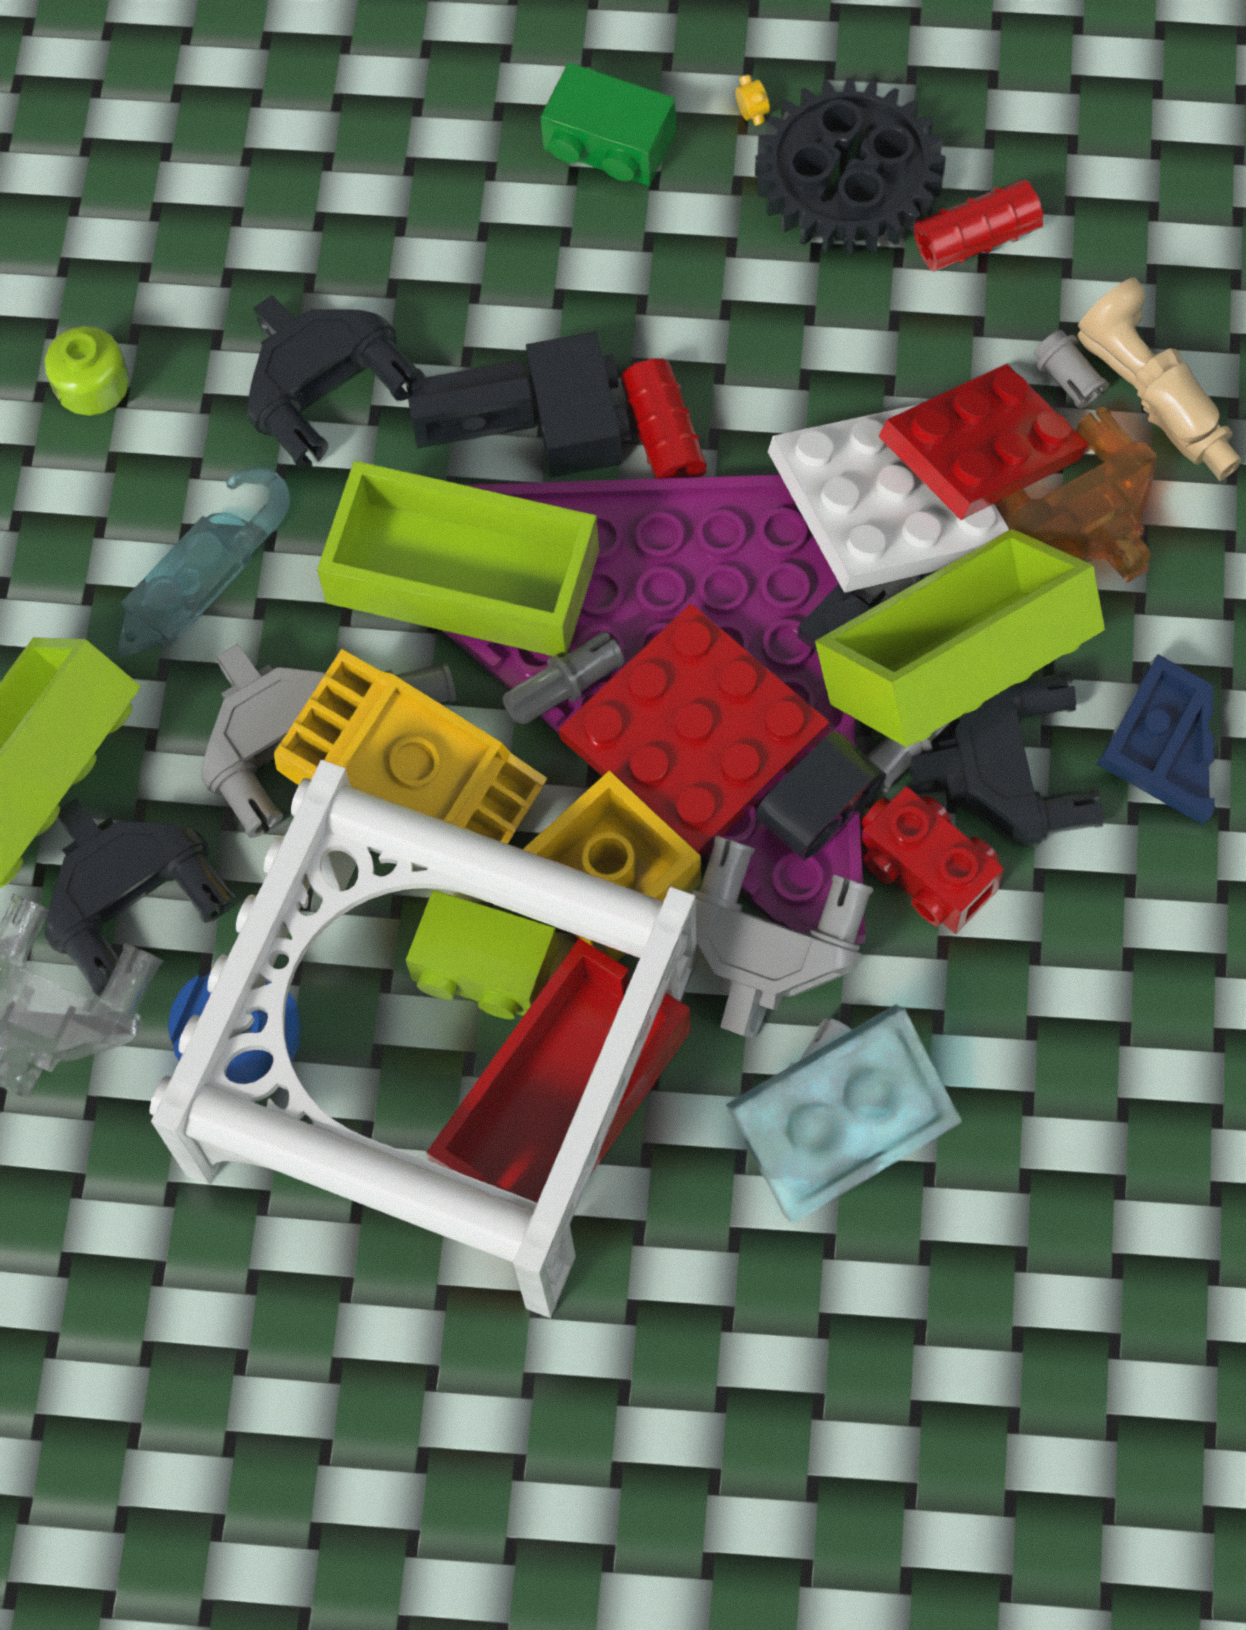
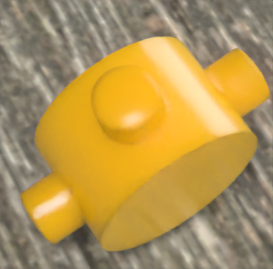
M750 74L744 75L739 78L741 86L735 88L737 104L743 118L746 121L753 119L754 125L758 126L766 122L764 115L770 111L768 97L760 80L752 81Z

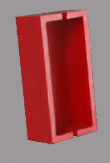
M579 938L426 1152L428 1160L538 1203L629 986V969ZM665 993L590 1176L691 1032L690 1008Z

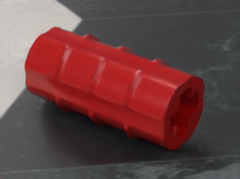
M1021 179L1001 188L994 187L991 192L972 199L969 197L962 204L947 210L942 208L939 213L914 223V237L922 259L928 268L935 272L957 262L962 264L965 262V259L979 253H989L992 248L1006 242H1016L1018 237L1042 228L1043 211L1038 196L1030 183L1025 179Z
M651 358L635 363L621 374V385L629 405L628 412L632 413L638 430L637 437L641 439L647 455L646 463L650 464L654 478L703 477L707 472V464L699 445V436L695 434L689 417L690 410L686 409L680 393L681 385L677 384L669 361L663 358Z

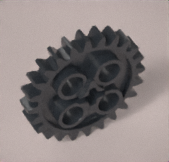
M847 78L843 92H835L828 80L823 81L822 96L815 97L806 88L801 89L800 107L784 100L781 103V118L769 116L767 118L766 135H759L758 155L755 156V176L758 177V196L766 197L767 215L781 213V230L783 232L799 225L801 227L800 243L803 245L808 243L815 235L822 237V250L826 253L832 248L835 240L843 241L847 255L853 254L856 241L863 240L872 253L877 252L878 237L882 235L894 245L899 244L901 226L914 232V223L920 221V214L931 216L935 197H940L942 193V176H944L946 156L941 155L942 136L932 135L933 118L928 116L917 119L918 102L916 100L900 107L898 105L899 89L897 88L888 92L884 98L878 96L877 82L873 80L867 85L864 92H856L855 83L852 78ZM869 130H874V131L868 136V138H867V137L865 138V140L863 141V143H862V145H861V141L863 140V138L865 137V135L867 134V132H868ZM832 131H843L846 133L837 134ZM860 149H861L860 160H859V159H856V157L858 156V154H859V152H860ZM884 155H892V156H895V157H897V158L888 159V158H885V157H882V156H884ZM839 172L844 173V174L842 175L840 181H839ZM804 173H813V174H816L817 176H815V177H807V176H803L802 174H804ZM838 188V192L833 197V199L830 202L825 203V201H827L832 195V193L834 194ZM855 198H864V199H867V200H869V201H867V202H857V201H853L852 199H855Z

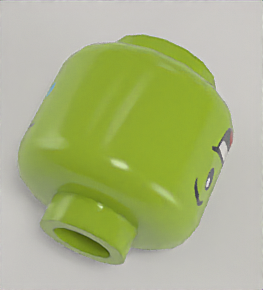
M84 325L70 328L57 335L48 346L44 359L46 375L55 396L63 407L75 414L92 416L105 413L114 408L126 395L129 385L128 368L121 348L111 334L98 327Z

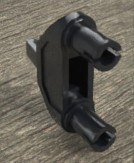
M273 295L253 308L254 313L258 316V325L268 338L261 342L262 347L249 392L248 419L259 433L269 436L273 435L300 469L313 466L312 461L306 455L307 451L317 461H320L328 450V442L315 431L300 413L363 368H370L397 401L409 398V394L402 387L404 383L415 394L425 381L424 373L419 368H416L396 345L397 337L394 328L385 318L376 313L352 309H311L307 313L294 318Z
M1064 671L1061 674L1030 678L1013 684L983 702L978 709L965 713L955 729L954 738L939 742V751L911 757L909 771L914 793L948 791L950 799H962L963 806L967 811L1006 840L1022 847L1040 845L1042 841L1047 840V835L1051 833L1089 827H1102L1103 808L1102 802H1095V800L1100 798L1096 786L1084 790L1041 796L1038 790L1034 791L1021 734V718L1064 711L1074 712L1076 710L1075 687H1069V684L1073 682L1071 673Z
M77 797L60 808L59 820L74 842L62 849L65 857L51 899L46 921L45 937L53 950L61 954L68 953L97 997L104 996L113 991L108 980L99 969L101 966L107 969L118 986L122 985L131 975L129 968L124 966L100 932L102 925L166 881L175 880L198 911L204 923L214 921L220 917L216 912V906L208 897V893L214 897L224 913L228 912L237 902V896L229 890L206 858L209 854L207 849L208 843L198 831L187 827L161 823L117 821L114 823L110 817L97 825Z

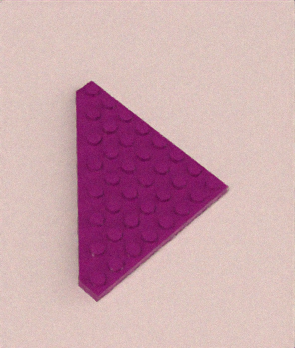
M781 475L465 485L597 516L599 552L568 653L581 647L600 632L605 631L610 635V640L606 644L612 639L616 641L624 656L625 666L692 603L830 722L829 732L802 759L824 738L835 731H839L856 746L855 719L830 705L818 653L797 638L798 626L839 582ZM443 631L509 690L547 668V659L552 657L538 652ZM624 666L603 676L583 689L580 699L574 702L565 699L539 717L559 733V728ZM787 772L722 837L756 848L754 855L752 854L740 894L772 922L809 934L810 929L817 931L833 882L831 881L833 875L863 884L860 815L858 812L820 851L808 860L803 861L755 818V813L763 799L789 773ZM714 845L701 857L707 865ZM865 912L854 942L855 944H865Z

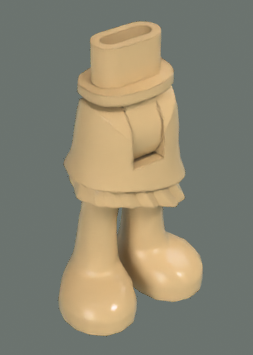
M1135 277L1130 278L1111 289L1089 309L1078 324L1081 331L1077 334V337L1088 351L1101 358L1115 372L1134 385L1138 390L1137 395L1142 398L1143 410L1149 414L1148 422L1161 427L1179 451L1194 464L1199 465L1205 462L1218 480L1221 481L1231 475L1241 462V458L1228 443L1233 435L1232 431L1227 425L1219 426L1220 414L1218 408L1198 383L1188 364L1183 363L1178 350L1169 348L1156 355L1140 338L1135 328L1142 319L1141 308L1146 300L1145 291Z

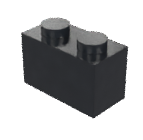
M597 331L526 344L529 376L551 478L622 465L620 442L630 440L629 423L625 405L613 406L610 389L619 388L613 352L602 354Z

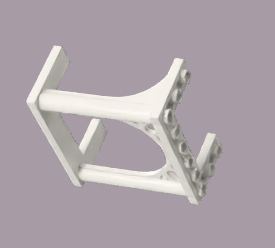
M321 760L312 780L304 778L295 792L291 806V814L294 815V818L285 837L277 836L269 847L264 862V873L267 876L258 895L250 894L240 909L236 922V931L239 935L229 956L226 954L220 955L212 968L208 980V992L211 995L201 1016L194 1014L183 1030L179 1043V1052L182 1053V1057L172 1078L164 1076L155 1089L150 1104V1114L154 1115L151 1123L185 1175L210 1185L221 1161L242 1162L269 1168L512 1262L525 1308L551 1318L576 1258L570 1223L664 995L667 993L681 1002L696 966V896L670 887L664 901L352 788L346 768ZM369 851L381 854L379 856L380 864H397L395 869L386 876L375 875L374 864ZM356 865H358V879L355 885L349 890H345ZM417 867L424 871H413L412 868ZM311 885L314 892L323 901L315 914L305 916L299 913V909L301 906L304 909L307 908L309 902L307 892ZM419 888L443 889L479 898L640 958L538 1203L358 1134L332 1119L313 1101L303 1088L293 1070L287 1050L284 1020L286 1001L294 974L303 956L315 939L341 915L359 904L387 893ZM288 933H290L292 940L286 938ZM279 954L289 957L286 967L282 969L273 968ZM261 1010L268 1014V1020L263 1031L260 1033L242 1034L255 1021L251 1014L253 1011ZM264 1050L273 1056V1064L270 1071L255 1082L236 1084L229 1081L226 1077V1069L229 1063L243 1052ZM278 1087L289 1092V1103L286 1109L276 1106L270 1098L266 1107L254 1103L270 1096ZM306 1115L313 1124H308L299 1119Z

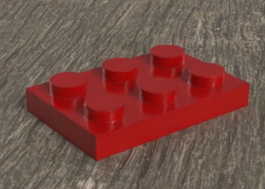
M1004 364L887 419L878 436L960 520L1079 461L1089 445L1070 426L1068 421L1059 415L1008 364Z

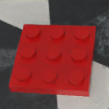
M690 603L559 728V735L565 744L602 777L608 771H611L702 857L715 844V836L722 837L829 732L830 722Z

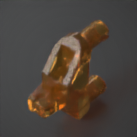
M1100 407L1096 409L1095 414L1101 421L1098 422L1090 412L1080 421L1076 432L1089 443L1088 446L1103 464L1041 499H1031L1026 491L1022 489L994 504L1009 530H1017L1085 562H1090L1093 559L1098 561L1104 557L1128 583L1149 569L1147 562L1150 559V550L1140 538V536L1144 535V528L1140 522L1153 483L1157 465V454L1148 444L1133 441L1112 417V413L1107 408Z

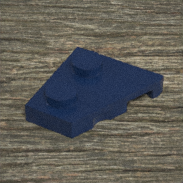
M1157 654L1147 667L1096 765L1203 825L1211 818L1215 810V798H1210L1209 766L1214 762V737L1209 729V720L1213 715V685Z

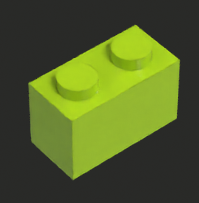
M432 890L408 952L406 963L412 981L417 982L416 986L422 992L443 1000H452L456 994L478 1001V1007L488 1014L503 1019H514L516 1014L525 1015L547 983L559 950L555 927Z

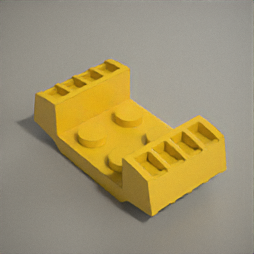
M343 649L340 650L274 752L277 771L297 785L304 778L312 780L320 761L324 760L346 768L352 788L506 844L509 843L548 779L513 755L499 740L394 674L380 671Z

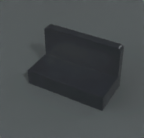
M520 361L425 377L423 385L415 394L406 385L417 449L535 428L528 377L525 376L524 366Z

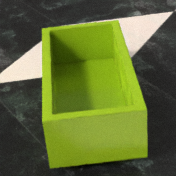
M354 460L317 572L325 601L328 604L550 656L555 655L561 658L569 652L598 556L597 516Z
M1010 529L817 639L815 644L830 705L899 744L909 747L914 743L926 740L934 731L964 713L978 709L983 702L1013 684L1027 680L1033 672L1060 656L1074 652L1082 643L1104 631L1105 627L1094 566L1017 530Z
M33 637L0 682V888L10 883L18 874L23 864L21 855L34 837L43 834L55 822L60 812L58 803L71 785L80 782L92 770L97 758L94 753L105 737L118 730L126 722L133 708L130 702L142 687L86 639Z

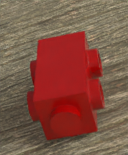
M905 786L892 801L887 797L878 800L864 816L861 822V827L864 828L861 841V854L864 856L862 858L863 863L878 880L887 885L894 881L912 897L911 904L914 909L930 924L940 926L943 923L956 935L998 892L1004 868L999 865L1000 860L996 852L982 839L976 836H972L969 839L951 824L948 812L935 799L927 795L920 798Z

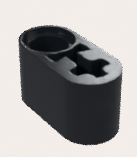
M835 731L824 738L767 794L759 805L755 818L805 861L820 851L875 796L884 783L887 774L839 731Z

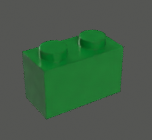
M568 62L540 116L543 149L564 162H580L603 170L617 180H632L650 186L676 133V100L674 97Z

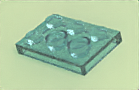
M897 1004L725 1104L784 1217L792 1224L962 1122L906 1010Z

